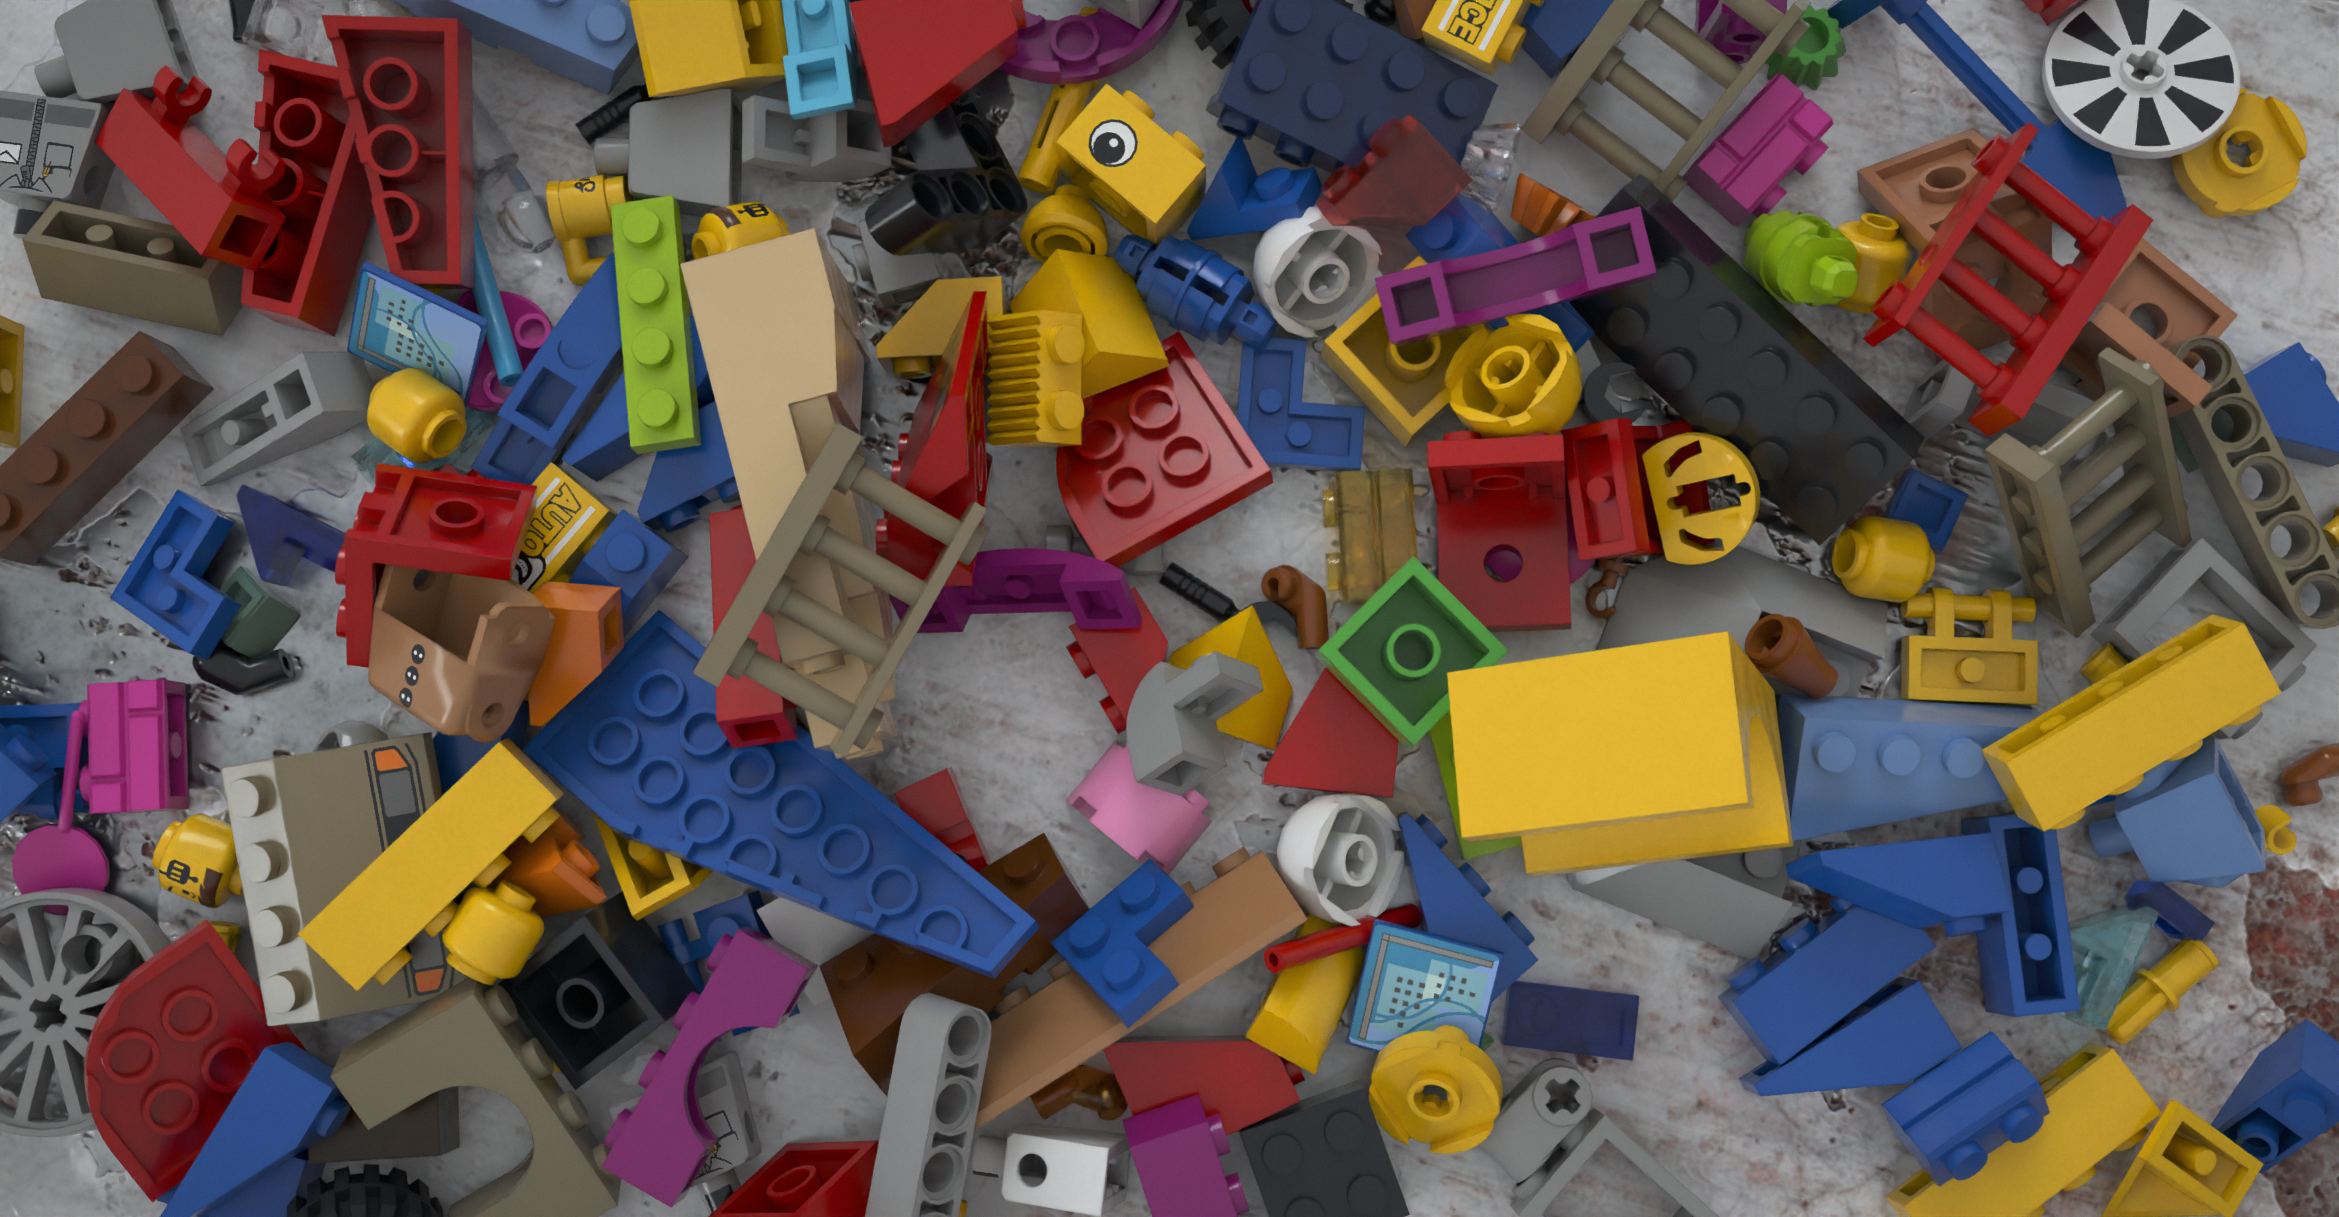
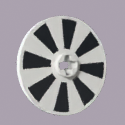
M2092 0L2071 12L2056 28L2044 54L2042 80L2046 97L2052 109L2064 125L2082 140L2116 155L2140 159H2157L2193 150L2204 144L2221 129L2230 116L2239 96L2240 68L2234 49L2225 34L2208 17L2178 0ZM2138 68L2149 73L2143 81L2131 76Z

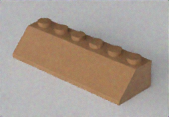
M1242 847L1213 865L1212 869L1218 878L1196 891L1190 881L1180 886L1194 907L1148 946L1169 968L1179 985L1131 1027L1127 1028L1064 960L1047 970L1053 982L1031 995L1027 986L1023 985L1005 996L1004 1000L994 1007L998 1016L990 1021L991 1041L974 1131L1308 920L1265 853L1260 850L1250 857L1245 847Z

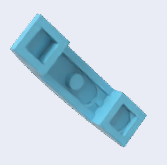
M781 0L788 55L783 56L790 115L793 120L856 108L857 67L849 7L850 1Z

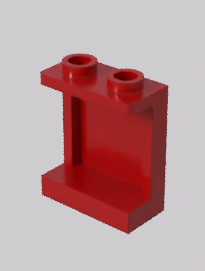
M1616 418L1560 430L1564 440L1565 467L1579 561L1665 554L1642 455L1652 446L1667 438L1683 433L1698 432L1686 420L1658 426H1632L1631 418ZM1699 440L1682 447L1669 461L1672 473L1686 459L1702 452ZM1706 480L1682 485L1684 493L1674 497L1675 505H1687L1689 514L1711 510ZM1685 530L1688 540L1706 547L1712 546L1715 542V538L1704 539Z

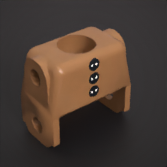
M385 564L373 612L368 681L375 691L442 734L449 736L467 735L475 741L483 743L496 740L511 726L517 711L542 666L556 619L532 593L512 579L505 581L428 570L426 580L421 585L414 587V578L421 569Z

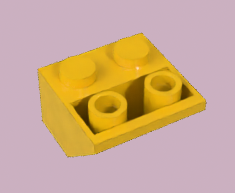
M629 0L649 97L681 96L717 89H732L733 93L751 92L786 79L783 56L788 55L780 0Z

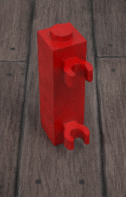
M165 65L158 71L153 81L155 98L123 88L94 142L200 255L257 271L286 219V216L262 192L275 185L281 179L285 171L286 162L273 150L266 148L260 161L251 166L258 153L245 140L240 138L233 142L225 155L189 119L190 116L199 113L207 106L212 94V89L199 77L193 76L189 81L188 87L183 92L177 94L184 79L172 67Z
M742 504L734 506L728 511L709 513L713 635L756 563ZM762 612L748 637L759 643L756 650L783 664L771 616ZM726 674L719 687L715 686L717 723L733 749L798 739L796 707L800 706L744 675H741L739 680H736Z

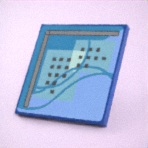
M365 261L360 270L347 352L392 373L406 368L422 369L459 394L466 407L470 401L488 319Z
M1375 919L1346 1044L1379 1052L1391 1041L1402 1035L1417 1031H1434L1439 1026L1449 1025L1463 1030L1468 1035L1470 1043L1481 1048L1504 952Z

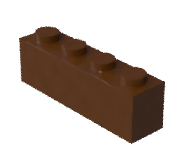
M141 331L136 333L0 466V558L34 566L198 406L214 388L171 345Z

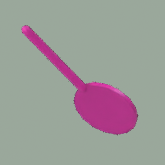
M81 710L73 711L70 718L58 824L49 823L30 831L17 844L12 859L13 879L21 894L66 887L87 888L105 892L110 879L109 861L100 843L85 830L72 826L85 714ZM47 905L44 911L52 915H67L69 907L66 905Z

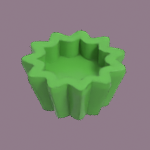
M1810 5L1800 17L1810 27L1785 58L1774 51L1765 62L1769 65L1768 80H1771L1777 73L1783 74L1797 88L1803 83L1810 89L1817 90L1821 84L1822 77H1835L1838 74L1837 59L1846 52L1844 41L1840 34L1841 27L1839 21L1834 18H1828L1826 8L1815 10Z

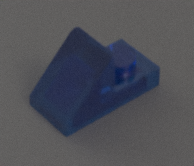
M242 484L236 496L256 567L262 581L282 587L286 586L302 556L321 567L335 572L340 547L344 545L345 532L264 491Z

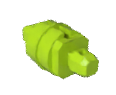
M1788 210L1778 211L1775 214L1763 213L1747 226L1743 241L1747 249L1743 266L1774 298L1800 306L1802 302L1810 307H1816L1823 304L1836 305L1842 299L1848 298L1855 293L1859 275L1854 264L1858 251L1852 241L1848 240L1826 219L1800 211L1796 215Z

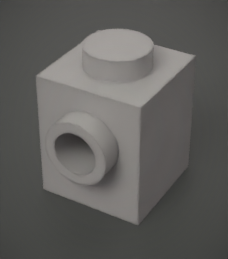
M865 221L858 222L863 242L852 245L856 264L863 282L874 280L877 294L885 308L920 299L937 279H942L935 253L905 256L892 255L874 240Z

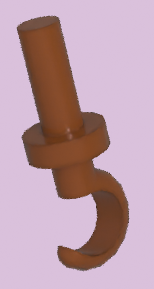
M1624 557L1609 558L1607 560L1598 559L1596 569L1603 572L1602 579L1595 582L1588 589L1585 596L1587 610L1592 616L1609 618L1615 614V606L1599 611L1596 607V598L1606 589L1615 590L1619 576L1627 577L1629 566L1622 564Z

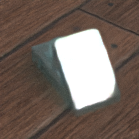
M2122 904L2070 921L2069 930L2072 950L2084 956L2081 964L2074 965L2080 1011L2060 1012L2057 1014L2080 1026L2105 1031L2160 912L2148 906Z

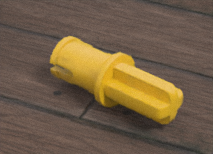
M2187 934L2178 945L2149 970L2140 968L2135 973L2137 981L2099 1013L2097 1018L2099 1021L2098 1025L2110 1039L2119 1045L2127 1044L2165 1010L2175 1012L2180 1007L2178 1000L2197 982L2219 966L2218 959L2202 941Z

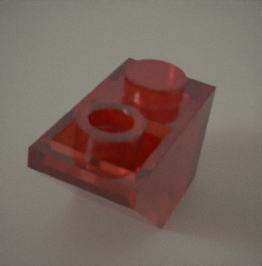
M1409 113L1401 122L1397 118H1393L1385 123L1368 142V146L1372 150L1353 168L1349 164H1345L1336 170L1321 187L1320 192L1324 196L1316 205L1333 226H1425L1473 179L1425 127Z

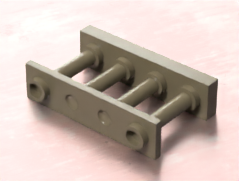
M1614 0L1526 120L1521 130L1539 144L1544 142L1555 130L1563 136L1570 132L1633 180L1642 174L1673 202L1688 183L1686 179L1679 175L1680 171L1771 54L1776 51L1785 58L1810 27L1800 17L1812 2L1810 0H1796L1784 15L1766 0H1719L1767 36L1749 62L1742 68L1662 8L1664 0ZM1631 27L1639 33L1647 29L1726 89L1704 120L1700 119L1622 60L1625 53L1617 48V46ZM1593 79L1600 85H1603L1605 81L1609 82L1687 141L1664 171L1584 111L1588 105L1579 98Z
M2109 347L2098 354L2106 393L2042 447L2032 445L2029 448L2005 432L1985 449L2027 597L2034 598L2036 609L2076 638L2096 622L2089 597L2091 593L2090 584L2155 530L2181 548H2184L2192 541L2187 517L2188 505L2183 497L2163 395L2164 382L2158 372L2145 361L2140 359L2131 361ZM2113 423L2115 435L2060 481L2059 477L2062 474L2060 467ZM2122 465L2124 476L2070 520L2072 516L2071 507ZM2131 505L2133 514L2084 556L2079 558L2082 555L2080 547Z
M837 423L699 659L693 674L716 687H719L726 674L736 680H739L741 675L748 677L838 727L839 730L829 746L832 751L845 758L852 745L863 750L871 740L884 715V712L875 708L877 701L957 561L959 560L968 566L982 546L989 529L979 524L987 509L978 503L968 504L958 520L864 466L866 458L855 452L863 437ZM835 489L846 495L848 490H851L945 544L925 580L919 579L828 527L831 519L819 512L832 490ZM797 550L809 557L815 551L910 605L890 641L887 642L792 588L795 581L785 576L784 573ZM763 612L775 618L776 614L780 613L874 666L854 704L756 650L759 643L749 638L748 635L760 614Z

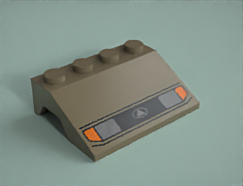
M431 732L290 756H275L221 768L268 1026L322 1021L425 1002L469 978L446 961L450 952L442 942V934L445 927L434 938L422 930L405 947L413 958L384 986L373 977L358 991L345 981L298 935L308 923L443 796ZM461 894L454 900L458 905L462 901Z

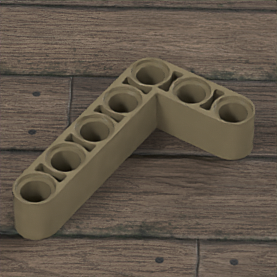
M2200 335L2170 344L2166 349L2182 362L2187 351H2193L2204 361L2205 374L2203 379L2213 386L2197 407L2174 416V419L2261 593L2298 628L2327 629L2339 625V549L2332 552L2233 352L2224 341L2209 335ZM2219 408L2228 412L2234 424L2233 434L2226 442L2217 438L2211 426L2212 417ZM2249 466L2258 471L2263 482L2262 491L2254 500L2247 497L2241 487V476ZM2278 525H2282L2287 529L2292 540L2290 550L2282 558L2274 553L2270 544L2271 534ZM2309 583L2317 588L2320 595V605L2311 616L2305 614L2299 602L2301 591Z

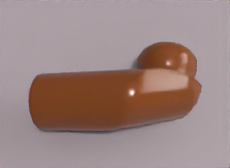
M1281 565L1269 569L1261 580L1262 592L1267 599L1296 617L1298 649H1320L1329 640L1327 603L1324 589L1295 567Z
M2339 743L2321 746L2282 770L2278 786H2284V799L2291 807L2319 803L2322 800L2323 792L2318 780L2339 776Z

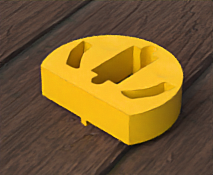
M1692 432L1667 438L1652 446L1642 455L1667 561L1685 565L1711 562L1729 553L1746 538L1758 516L1760 487L1753 466L1736 446L1715 435ZM1699 440L1702 452L1686 459L1672 473L1669 461L1682 447ZM1734 474L1736 483L1746 482L1751 487L1750 492H1745L1739 496L1740 504L1692 514L1688 513L1687 505L1676 506L1674 502V497L1684 493L1682 485ZM1685 530L1704 539L1722 538L1723 547H1706L1688 540Z

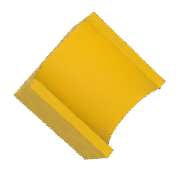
M1728 631L1447 672L1461 838L1468 842L1521 836L1525 870L1530 876L1794 847L1775 693Z

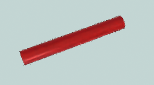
M1407 903L1385 910L1377 917L1366 916L1357 919L1356 921L1361 925L1347 926L1341 924L1268 947L1264 952V962L1271 972L1279 973L1368 944L1375 919L1417 928L1421 921L1420 912L1415 905Z

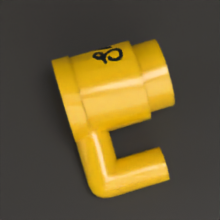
M605 174L564 181L554 180L546 183V201L555 237L562 247L567 276L577 286L586 285L608 257L603 256L590 259L586 238L613 234L610 205L633 201L625 176L607 178Z

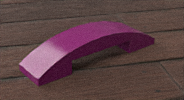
M1014 548L978 552L973 586H943L917 633L963 632L971 614L1072 612L1079 629L1139 628L1142 617L1125 574L1121 569L1094 557L1073 552L1038 548ZM889 594L890 601L901 621L910 605Z

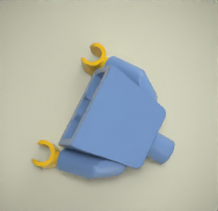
M2215 735L2203 738V745L2193 754L2179 760L2164 761L2143 774L2144 779L2138 786L2125 793L2116 795V815L2089 822L2088 825L2092 845L2101 859L2135 851L2150 880L2157 883L2179 881L2217 889L2229 885L2243 874L2266 870V850L2269 849L2275 854L2281 855L2290 853L2295 849L2297 839L2296 835L2285 827L2291 822V817L2276 805L2267 804L2254 811Z

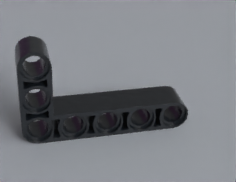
M849 0V1H850V3H852V2L861 1V0ZM971 89L903 139L919 170L912 172L870 205L865 212V222L874 240L885 251L892 255L905 256L981 247L1026 213L1028 206L1025 193Z

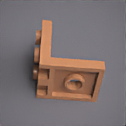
M1974 128L1862 168L1857 170L1859 192L1882 215L1895 220L1899 224L1898 231L1918 250L1919 257L1978 171L1971 166V163L1988 141ZM2003 182L1987 208L2052 258V220ZM1971 230L1953 255L1986 282L1998 277L1994 288L2029 316L2036 312L2039 313L2048 300L2042 295L2044 287ZM1938 279L1921 302L1922 308L1977 351L2011 339L2010 335ZM1924 345V354L1935 365L1943 360Z
M2141 238L2068 349L2061 363L2080 377L2074 386L2091 400L2095 401L2106 393L2098 354L2105 348L2109 347L2131 361L2135 359L2145 361L2158 372L2164 382L2163 395L2169 419L2197 407L2213 386L2193 371L2194 367L2201 360L2198 354L2193 351H2187L2182 362L2167 350L2166 347L2200 335L2219 338L2238 314L2144 238ZM2134 309H2144L2154 316L2157 322L2155 338H2152L2130 320V315Z

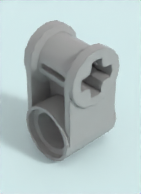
M1551 1058L1543 1060L1534 1066L1509 1094L1502 1097L1500 1112L1494 1121L1493 1129L1487 1139L1480 1143L1479 1146L1516 1182L1520 1183L1526 1180L1541 1167L1552 1154L1557 1144L1590 1110L1593 1095L1589 1082L1575 1065L1565 1059ZM1555 1079L1563 1085L1572 1079L1567 1086L1573 1095L1570 1101L1563 1104L1555 1098L1549 1102L1551 1095L1546 1089L1548 1082Z

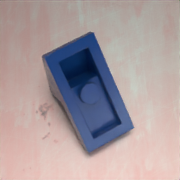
M1237 136L1187 229L1191 241L1269 230L1285 219L1303 217L1309 207H1314L1323 189L1315 167L1292 171L1288 168L1280 167L1271 169L1258 176L1243 138Z

